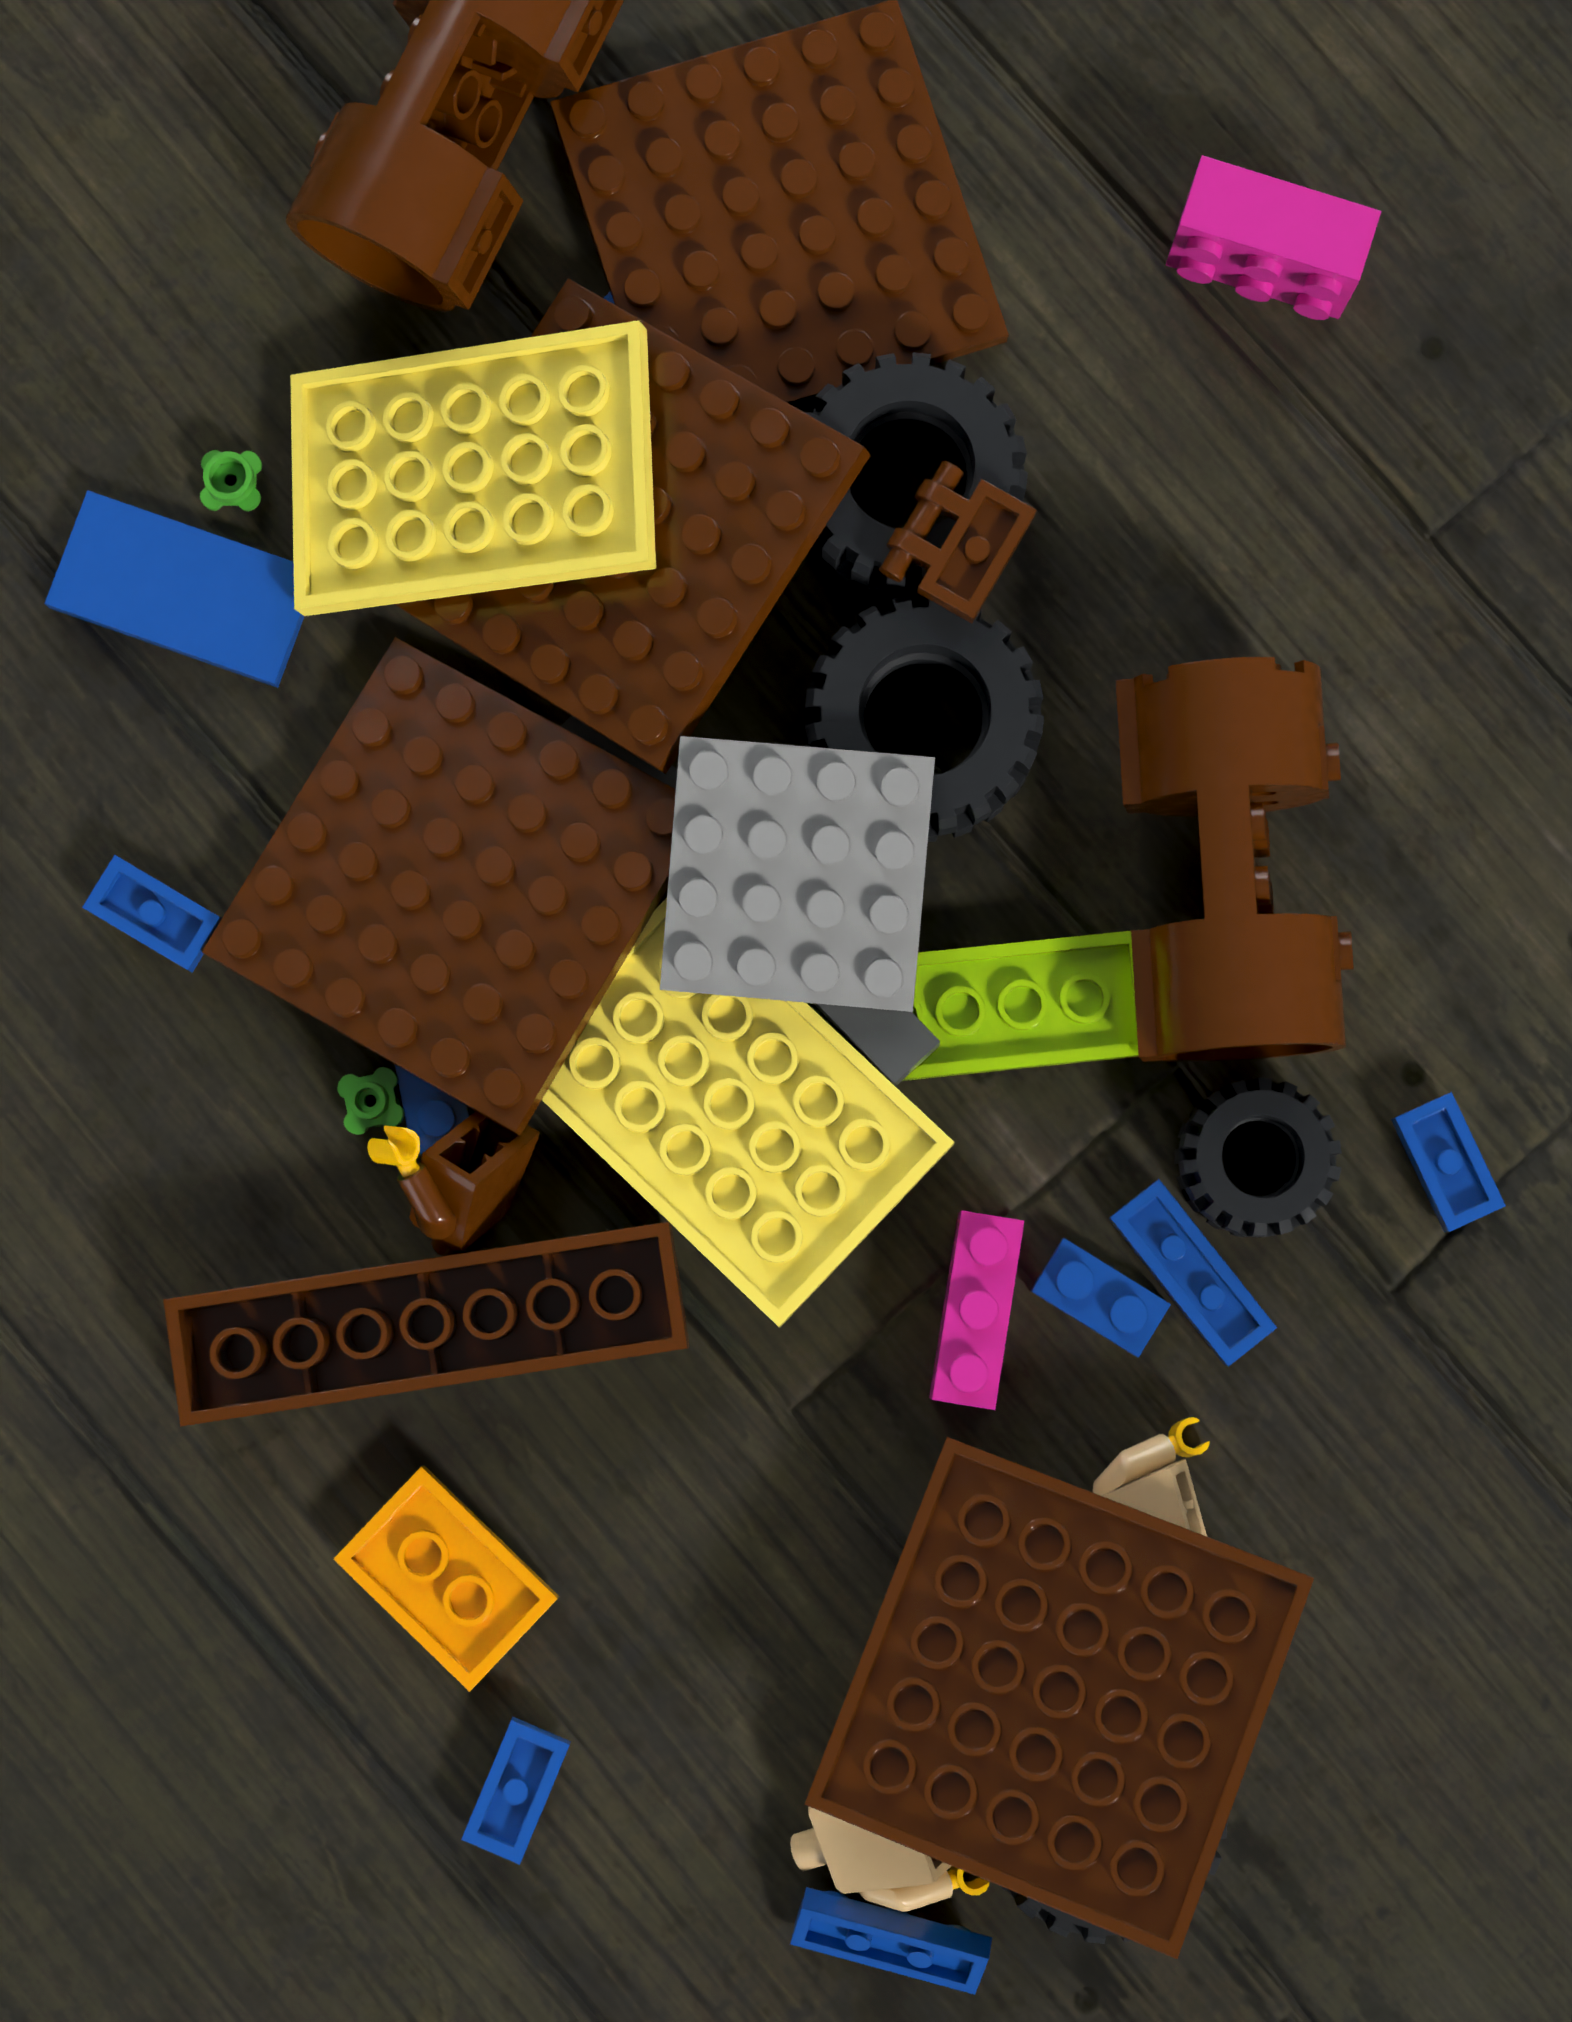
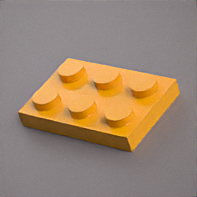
M424 1465L413 1474L333 1559L469 1692L560 1597Z

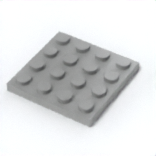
M680 736L660 990L913 1012L935 757Z

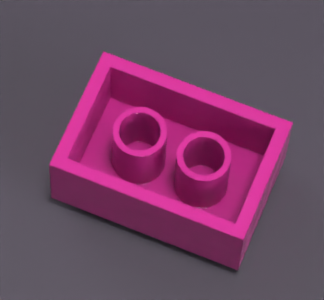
M1202 155L1183 208L1166 265L1176 268L1177 273L1181 277L1192 282L1207 284L1215 280L1234 286L1235 291L1239 295L1253 301L1267 302L1272 298L1294 305L1293 309L1298 314L1307 318L1326 320L1330 316L1339 319L1360 281L1382 211Z

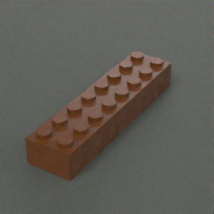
M670 1222L163 1299L180 1427L690 1348L672 1224Z

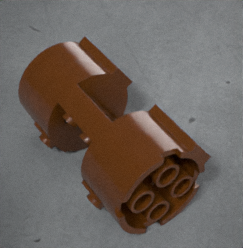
M394 0L393 6L410 28L408 44L395 70L390 71L385 76L377 105L357 102L343 105L340 112L336 113L328 131L319 138L315 147L314 158L310 164L311 169L286 216V223L290 230L307 247L338 269L393 298L420 308L438 312L451 311L455 305L469 310L523 203V199L506 176L497 170L534 97L554 98L559 96L564 88L579 92L624 0Z
M1275 657L1221 658L1168 666L1166 680L1154 683L1152 674H1141L1132 679L1116 680L1123 805L1127 813L1198 817L1205 918L1170 923L1145 930H1131L1138 1055L1143 1062L1265 1059L1323 1053L1346 1047L1341 970L1354 969L1351 931L1338 932L1337 916L1298 913L1274 914L1273 888L1268 865L1259 866L1258 859L1270 857L1269 826L1266 812L1304 806L1323 799H1329L1328 781L1341 780L1338 742L1326 743L1321 669L1320 666L1306 660L1295 662V671L1282 670L1281 665L1275 663Z

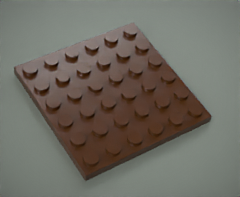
M897 0L884 1L550 101L553 118L614 305L790 405L796 407L815 401L816 395L827 384L837 388L842 384V372L858 363L865 372L875 369L877 356L894 353L896 365L911 364L913 352L931 354L930 365H934L1007 342L1009 334Z
M568 278L531 337L638 320L647 329L656 569L393 605L666 774L679 755L680 736L690 737L869 459L870 453L861 444Z
M395 637L208 940L202 953L521 1136L668 889L676 789Z
M947 1437L804 1805L1178 1959L1314 1578Z

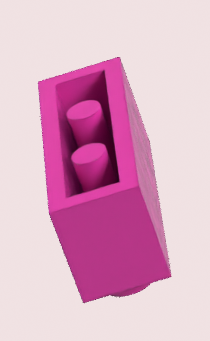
M968 1211L958 1212L929 1395L930 1399L995 1410L1024 1220Z

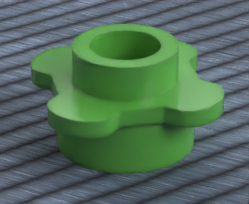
M212 450L204 455L201 467L203 468L205 488L200 492V500L207 509L217 511L222 506H239L243 511H252L260 504L261 494L256 489L257 474L262 469V461L256 453L244 451L238 454L232 451L220 452ZM228 476H235L237 478L233 486L226 484Z
M380 1067L376 1069L373 1075L363 1077L347 1074L339 1081L337 1090L339 1095L345 1099L347 1109L344 1126L350 1133L362 1135L369 1127L383 1125L397 1127L403 1121L405 1112L403 1107L400 1106V1094L396 1088L398 1076L392 1069ZM369 1095H373L376 1098V1104L373 1107H369L366 1104V1098Z

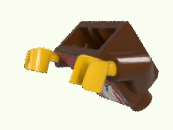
M475 1111L424 1151L418 1164L416 1159L420 1152L419 1136L415 1131L408 1128L385 1125L384 1131L388 1136V1140L371 1138L368 1141L367 1148L370 1158L375 1163L397 1166L401 1173L397 1177V1181L411 1204L410 1220L426 1236L432 1238L431 1245L438 1254L448 1256L466 1253L468 1247L506 1215L540 1132L527 1125L521 1136Z

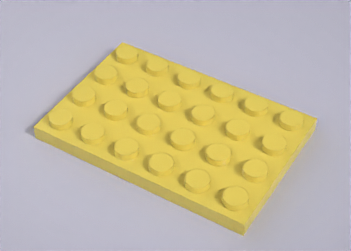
M639 320L290 375L294 609L303 616L656 569L647 329Z
M666 898L653 912L542 1101L780 1328L954 1145V1141L807 1003L660 990Z

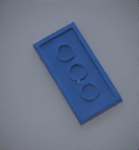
M89 490L86 492L44 603L48 608L277 688L281 682L305 617L294 609L293 561Z

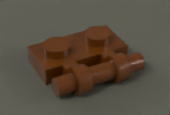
M942 461L932 480L925 479L915 495L918 504L903 528L897 527L886 545L890 551L880 566L879 571L888 578L901 582L912 563L924 567L928 571L919 584L917 593L972 624L1033 521L1037 510L981 479L969 500L955 493L954 490L962 479L964 472L954 464ZM943 515L955 520L956 523L940 549L927 542L926 538L939 516Z

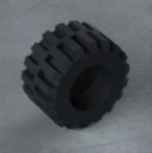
M1256 1078L1250 1081L1241 1080L1210 1094L1209 1097L1198 1103L1190 1112L1189 1120L1182 1125L1178 1135L1181 1140L1179 1149L1175 1150L1174 1164H1179L1180 1176L1176 1178L1180 1190L1185 1189L1190 1198L1187 1203L1195 1213L1200 1212L1207 1218L1206 1223L1216 1229L1229 1231V1235L1238 1237L1260 1238L1275 1236L1294 1231V1228L1307 1224L1317 1216L1315 1212L1321 1206L1327 1205L1333 1195L1330 1192L1332 1183L1339 1181L1341 1167L1336 1166V1155L1342 1154L1340 1140H1333L1330 1129L1335 1127L1330 1115L1323 1116L1316 1108L1320 1102L1311 1094L1303 1096L1296 1091L1298 1086L1286 1081L1275 1083L1272 1082V1078ZM1253 1121L1266 1123L1274 1127L1284 1137L1291 1153L1289 1176L1280 1189L1269 1195L1252 1196L1245 1194L1231 1183L1225 1173L1222 1162L1224 1142L1229 1133L1243 1123Z

